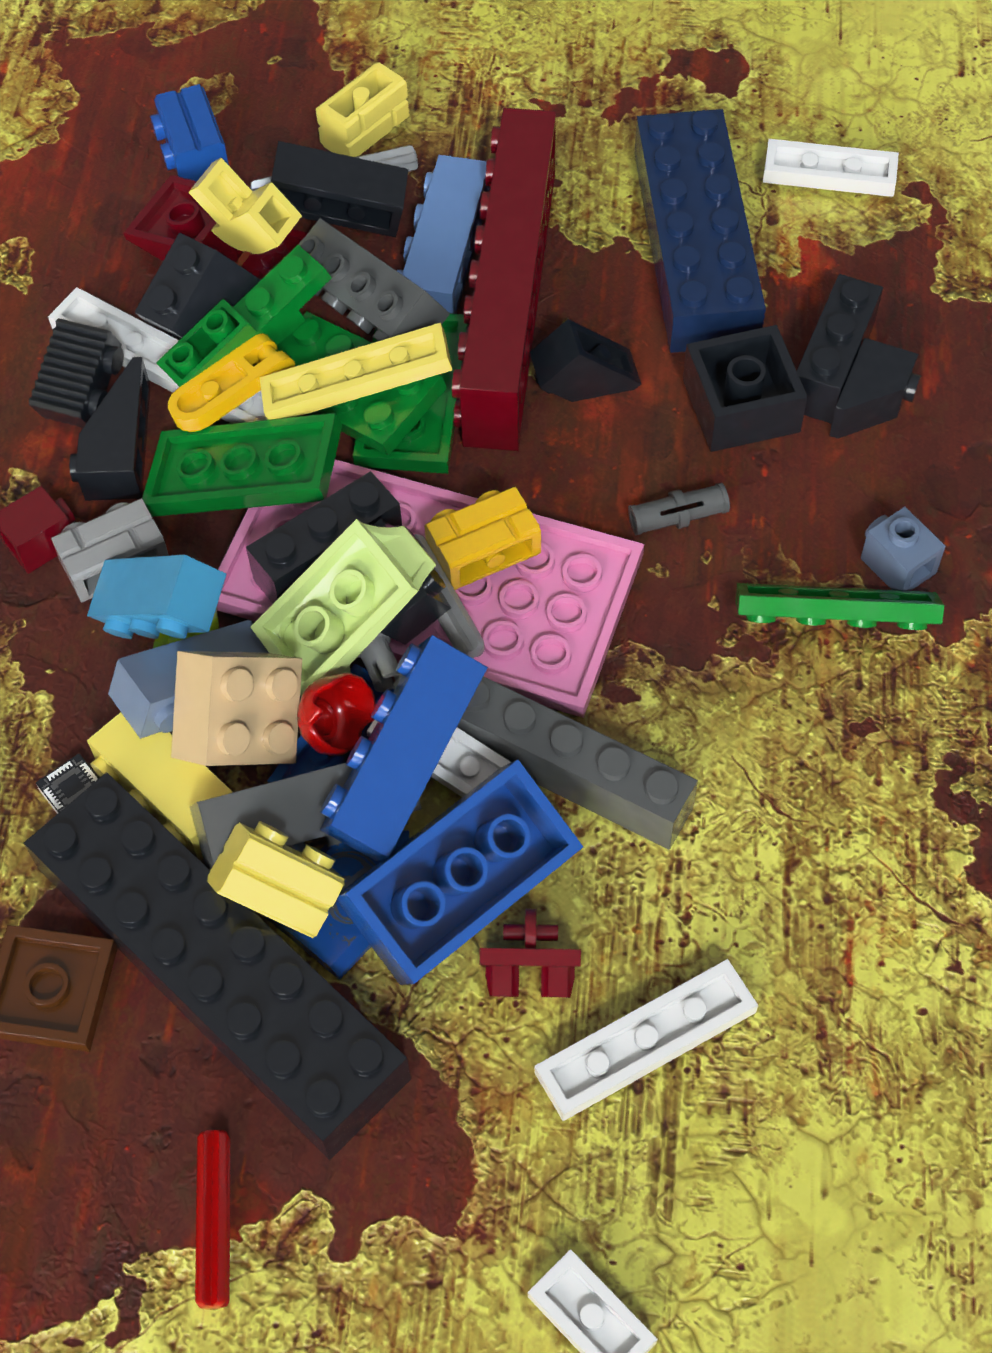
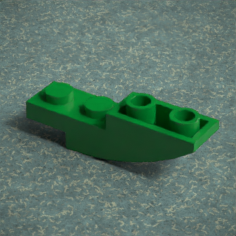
M297 245L235 306L232 307L223 298L156 363L181 387L257 334L264 333L268 335L278 345L306 321L299 310L332 277L318 261L300 245Z

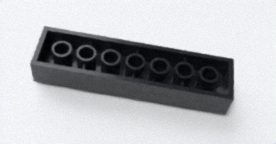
M107 772L24 842L37 868L108 939H113L118 949L329 1160L411 1080L407 1057L250 908L216 893L207 882L210 870Z

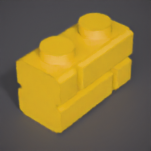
M516 487L501 493L498 490L488 491L481 495L474 504L457 511L454 509L442 510L430 522L424 524L426 541L454 590L541 554L540 526L530 509H527L526 503Z

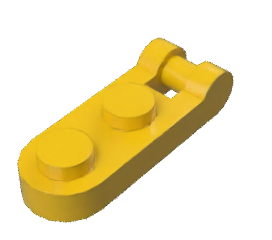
M264 333L257 334L173 392L168 400V410L176 426L181 430L188 432L201 431L261 391L260 377L295 367V362L285 352L277 351V345L268 335Z

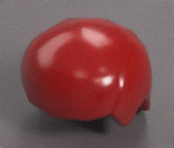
M349 672L335 674L315 680L304 691L297 712L298 727L301 736L318 753L337 757L352 751L361 737L364 727L374 721L371 715L376 702L373 690L363 677Z

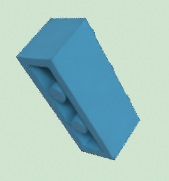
M187 555L108 559L104 561L87 616L105 623L103 627L105 632L126 639H132L134 633L152 639H158L160 633L180 639H185L187 633H209L227 574Z

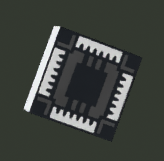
M77 754L37 781L36 785L58 814L96 782L99 777L83 757Z

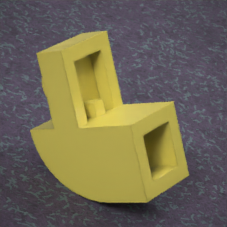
M222 158L212 162L188 192L217 222L211 231L226 244L242 252L262 254L280 246L302 217L298 210L272 182L252 191Z

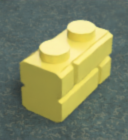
M380 62L373 64L316 108L317 122L320 125L318 128L320 143L333 153L351 157L360 156L386 134L390 133L394 126H398L409 117V104L406 100L408 98L407 82L403 77Z
M259 821L255 830L239 822L235 825L225 843L223 853L219 854L208 874L207 882L216 893L311 938L316 937L329 914V908L333 907L345 885V879L332 868L336 860L307 844L302 853L285 845L289 837L264 822Z

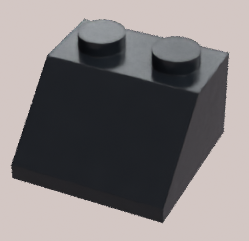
M179 233L136 308L135 313L148 325L180 340L223 298L233 307L261 280L217 250Z

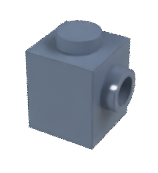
M903 507L890 517L883 515L871 523L865 532L866 540L860 559L891 590L911 591L937 573L946 546L906 507Z

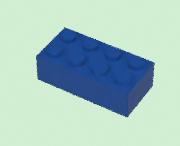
M517 759L498 769L391 852L389 858L381 860L340 892L337 902L400 985L415 984L583 848V845Z

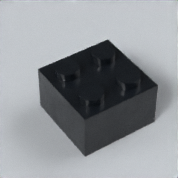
M777 325L686 344L683 382L710 452L801 432L808 397Z

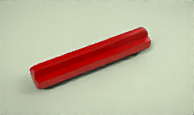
M224 1130L202 1131L197 1137L195 1302L199 1308L210 1310L224 1308L230 1302V1137L227 1131Z

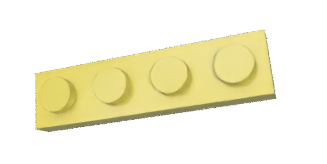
M441 322L260 377L263 409L266 418L272 420L302 416L452 371L447 338Z

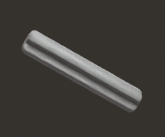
M415 534L414 536L418 539L423 549L436 563L434 569L446 586L441 592L451 606V609L438 618L439 623L454 648L471 658L480 656L485 650L482 636L426 539L420 534Z

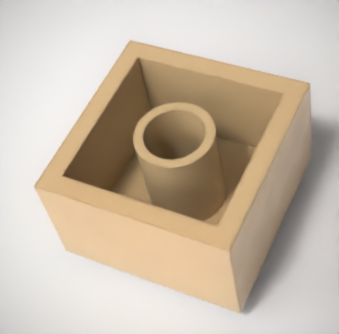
M177 651L171 758L204 766L295 764L298 737L297 712L300 703L303 658L260 652Z

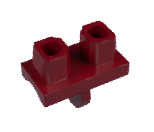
M537 908L525 909V924H503V940L525 941V948H480V965L486 966V982L489 996L519 997V966L541 967V997H571L575 979V967H581V949H536V941H558V925L537 924Z

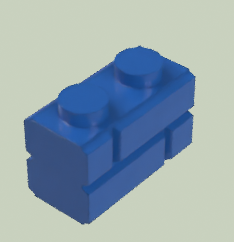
M198 84L182 88L180 93L174 90L156 95L154 102L157 114L150 115L157 141L164 139L166 143L160 144L167 170L176 169L178 177L198 181L212 162L222 158L228 164L225 144L204 87Z

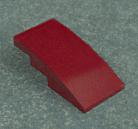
M174 175L169 176L123 232L126 240L162 261L165 259L178 234H184L217 250L260 280L299 245L301 240L308 234L292 229L280 246L262 254H252L251 252L237 250L226 244L211 231L217 222L188 193L197 181Z

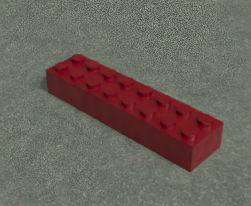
M503 108L501 125L492 127L491 153H495L496 157L487 159L486 186H491V189L483 191L481 196L480 217L481 219H486L483 225H477L475 253H480V257H478V260H471L469 286L470 288H475V291H473L472 296L466 295L464 324H469L466 332H460L458 360L464 362L461 364V369H454L452 398H460L455 401L454 427L462 428L463 447L519 451L531 362L530 351L533 347L556 176V111Z

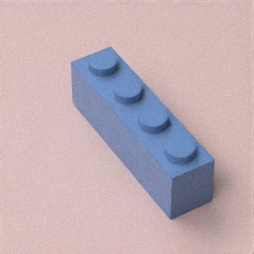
M438 155L434 172H427L425 177L424 204H417L415 209L414 230L416 231L414 237L408 236L405 242L404 263L406 264L404 270H397V272L425 290L450 314H457L475 251L477 225H482L483 219L480 217L482 192L489 191L491 186H486L487 161Z

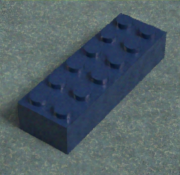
M723 109L637 116L634 155L670 353L685 352L686 344L763 328L766 307Z

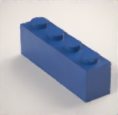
M433 635L418 646L411 643L396 668V672L402 674L394 692L387 689L372 712L371 718L378 721L369 739L363 736L359 738L346 761V765L353 769L344 786L335 784L321 807L320 813L327 817L320 830L375 861L389 858L488 667Z

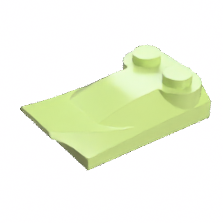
M356 519L250 628L269 653L303 658L300 690L302 697L307 687L315 680L335 674L350 673V664L419 591L427 576L436 566V563L404 526L377 527L362 523Z

